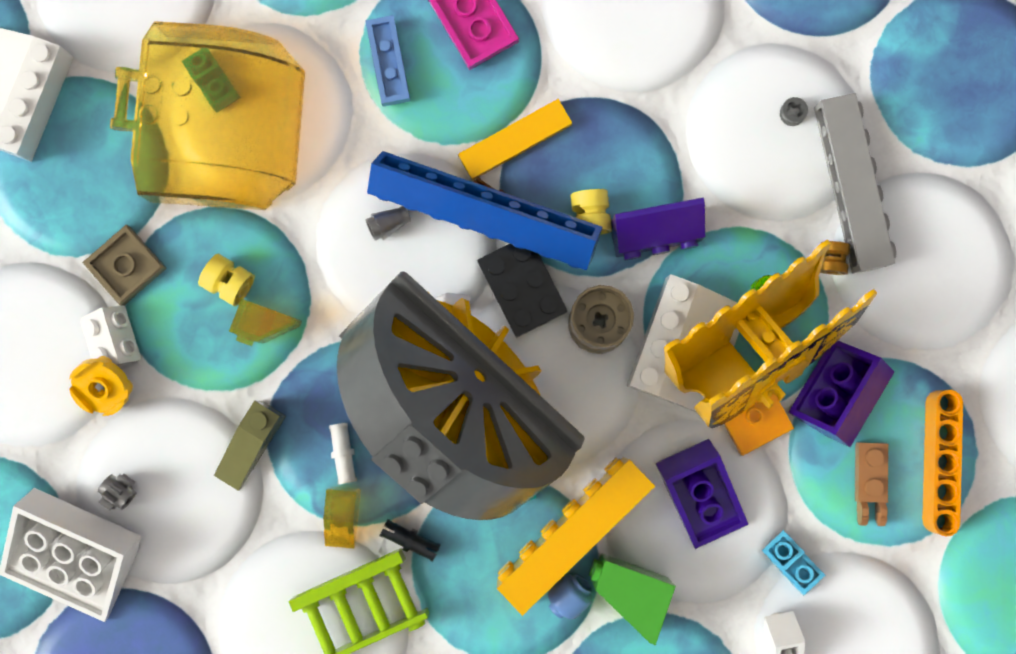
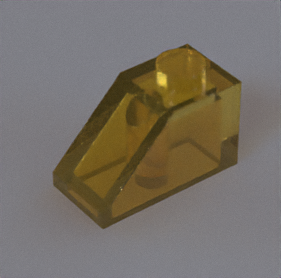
M241 299L229 332L237 335L236 341L253 346L254 341L263 344L300 327L302 321Z
M330 487L326 489L323 517L325 546L355 548L361 489Z

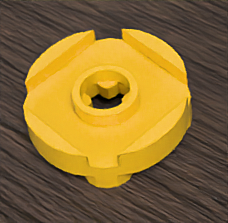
M106 356L83 361L72 371L69 378L72 384L69 390L73 400L80 408L91 414L94 411L104 413L102 416L117 413L126 404L133 390V385L123 370ZM97 382L103 385L105 391L103 389L98 391L95 388Z

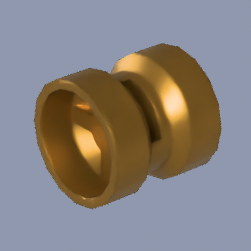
M830 241L831 245L826 252L820 273L847 275L849 265L846 263V257L850 254L851 245L844 242Z

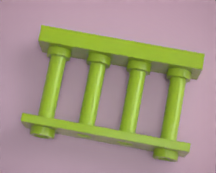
M402 548L304 591L288 601L292 612L302 609L303 613H307L324 654H350L407 627L409 631H413L426 624L424 620L428 618L430 613L428 608L417 612L399 571L402 569L400 564L406 559ZM384 572L385 576H389L406 615L405 618L392 624L389 623L372 584L374 582L373 576ZM355 584L358 588L362 589L379 630L362 636L345 597V594H347L346 588ZM328 596L331 601L334 600L352 641L337 649L334 647L318 609V606H320L318 601Z

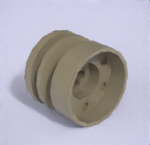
M597 285L587 288L577 297L569 314L568 329L571 338L579 348L589 353L603 354L613 351L622 344L633 326L634 311L631 301L622 291L612 286ZM595 316H597L599 320L603 318L605 319L603 328H601L599 325H593Z

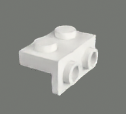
M125 306L103 307L80 318L82 331L92 359L106 356L118 367L141 360Z

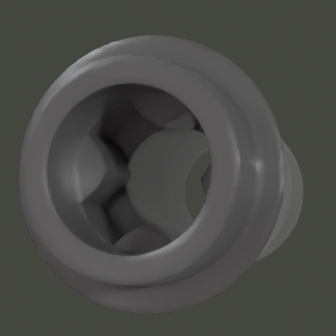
M401 206L391 210L372 213L371 217L365 219L373 239L376 241L380 238L382 240L386 239L403 225L411 222V218L407 209Z

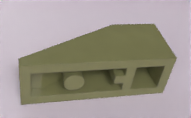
M254 400L240 422L214 476L240 491L283 423L286 415L264 401Z

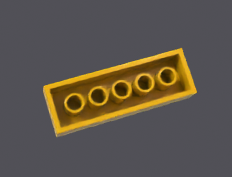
M617 457L604 468L607 473L599 481L594 478L584 487L583 491L586 494L578 501L572 499L561 510L564 515L557 522L553 519L549 521L540 531L542 536L535 543L530 540L519 551L520 558L514 564L508 561L498 571L497 590L522 616L655 487L630 459L625 457L621 460Z

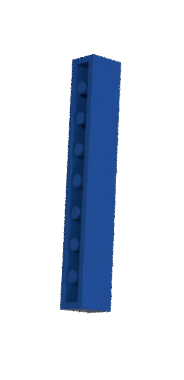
M382 151L371 163L367 194L376 196L382 201H390L402 205L408 210L422 212L434 219L456 224L462 229H470L484 234L488 238L510 243L516 248L527 249L545 258H553L567 263L573 268L587 270L594 257L602 226Z

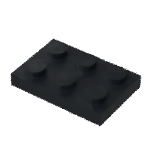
M508 244L477 260L516 338L568 312L538 253L527 249H519L512 244Z

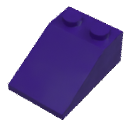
M709 439L655 463L695 549L749 525L721 456Z

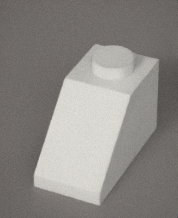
M794 611L786 613L776 612L764 617V637L768 654H805V639Z

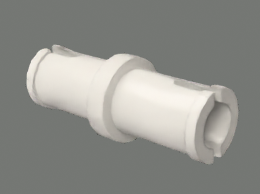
M348 423L330 425L329 429L333 445L331 458H335L338 484L356 482L357 478L352 455H355V451L351 449Z

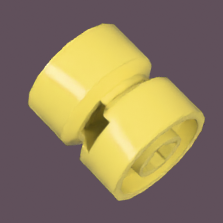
M589 189L577 191L570 195L571 208L577 214L576 218L602 226L600 235L612 232L611 217L605 211L609 208L608 190Z
M218 253L205 265L199 277L198 285L213 294L219 292L222 300L236 307L250 291L255 275L241 266L234 268V262Z

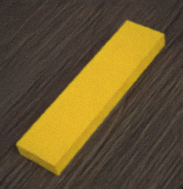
M556 99L458 154V157L473 181L477 177L486 174L572 126V121L560 100Z

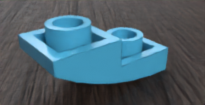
M784 530L762 550L803 596L826 576Z

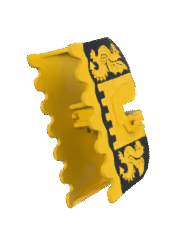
M825 240L818 245L806 259L800 257L795 260L783 274L775 273L759 290L751 289L746 292L733 307L729 305L723 307L707 324L705 322L697 324L684 339H675L664 347V372L683 393L698 392L703 395L704 399L697 403L694 409L708 427L715 428L727 423L756 402H763L770 409L774 404V401L769 398L772 394H775L779 401L783 400L786 394L779 387L778 382L783 380L787 384L801 376L805 368L818 359L859 321L877 295L874 289L871 290L851 309L846 307L827 325L821 324L816 327L802 342L798 340L793 343L783 332L782 328L804 313L819 296V274L826 252L831 245L829 240ZM734 329H738L765 361L757 372L751 368L730 343Z

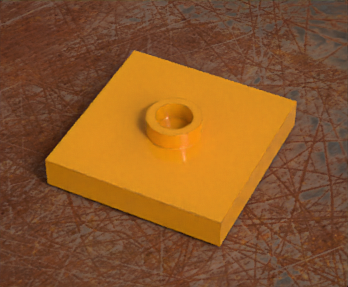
M775 394L769 397L774 401L770 409L763 402H756L724 424L741 456L794 429Z

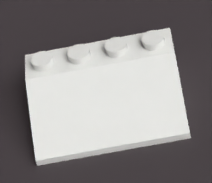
M0 28V151L32 162L74 56L57 44L35 36Z
M670 274L666 277L626 386L696 412L694 406L702 401L704 397L698 392L683 393L664 372V347L675 339H684L697 324L701 322L707 324L723 307L727 305L733 307L737 302ZM737 328L734 329L730 340L733 346H735L739 335Z
M33 488L13 506L0 565V575L106 622L135 560L141 535Z

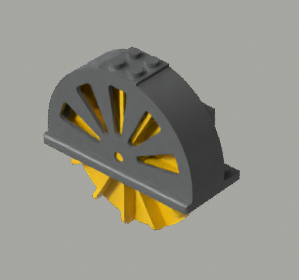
M402 271L339 335L342 340L337 355V378L346 413L360 440L373 458L371 460L420 504L426 503L450 515L472 520H492L511 514L563 475L570 466L575 453L581 449L585 438L541 397L533 381L541 373V369L538 365L525 367L517 355L503 341L509 332L506 326H503L497 333L493 332L488 326L471 315L468 300L461 298L454 305L438 301L407 272Z

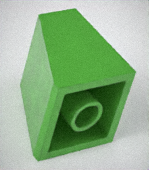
M601 553L599 559H593L588 574L591 576V582L595 590L650 644L656 645L676 586L666 576Z

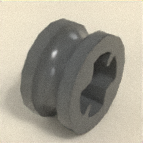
M798 97L787 99L780 109V118L788 126L799 125L808 114L806 102ZM788 106H791L793 109L797 107L800 109L797 116L795 114L791 116L788 114L790 109Z

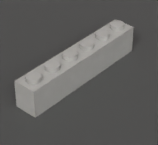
M856 93L821 100L814 107L844 241L851 245L850 254L848 255L851 272L854 274L895 264L896 247L890 241L888 233L890 221L888 215L883 212L881 203L883 201V191L876 182L877 166L875 159L870 156L868 148L870 136L868 130L864 129L862 122L864 113L862 103L857 100Z

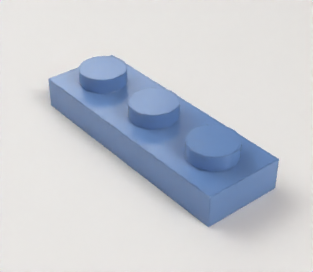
M394 15L365 20L382 106L411 101Z

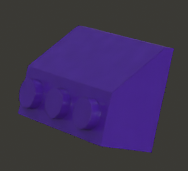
M704 197L615 214L611 220V235L616 257L623 256L626 261L640 258L642 252L652 251L653 255L670 252L669 247L680 245L681 250L698 247V242L706 237Z
M837 341L823 353L788 413L823 435L851 447L895 372L881 357Z

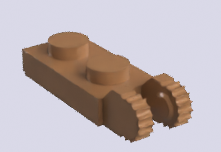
M856 442L855 501H857V522L862 526H866L869 521L867 502H875V520L877 525L886 526L887 443Z

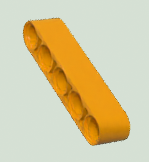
M935 390L929 393L925 403L922 520L924 527L929 532L947 537L957 533L960 527L963 399L954 390ZM942 396H945L948 400L946 410H943L940 406ZM943 425L947 428L948 432L944 440L939 435V430ZM942 455L947 460V464L943 469L938 464L939 458ZM943 484L946 488V494L940 499L938 488ZM943 514L945 517V524L942 528L939 529L937 526V519L940 515Z

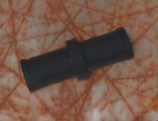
M387 519L384 527L394 531V533L382 529L380 537L402 546L403 551H413L433 562L437 554L427 550L426 547L437 552L441 544L417 534L418 530L413 528L412 530L406 529Z

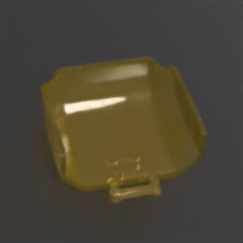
M154 21L142 39L139 70L127 67L115 68V78L118 79L114 118L110 119L111 129L133 132L131 164L137 195L153 203L266 210L273 204L272 201L296 184L305 83L304 69L278 40L260 33L227 26ZM130 81L138 82L134 120H127Z

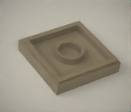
M127 224L82 262L120 306L126 305L167 269Z

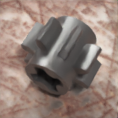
M113 474L109 475L98 488L97 492L102 496L99 503L109 511L116 509V507L123 510L136 495V491L132 488L135 481L126 474H119L118 477Z

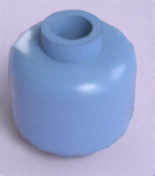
M566 574L549 590L548 598L551 603L549 607L559 618L576 619L591 604L592 588L579 574Z

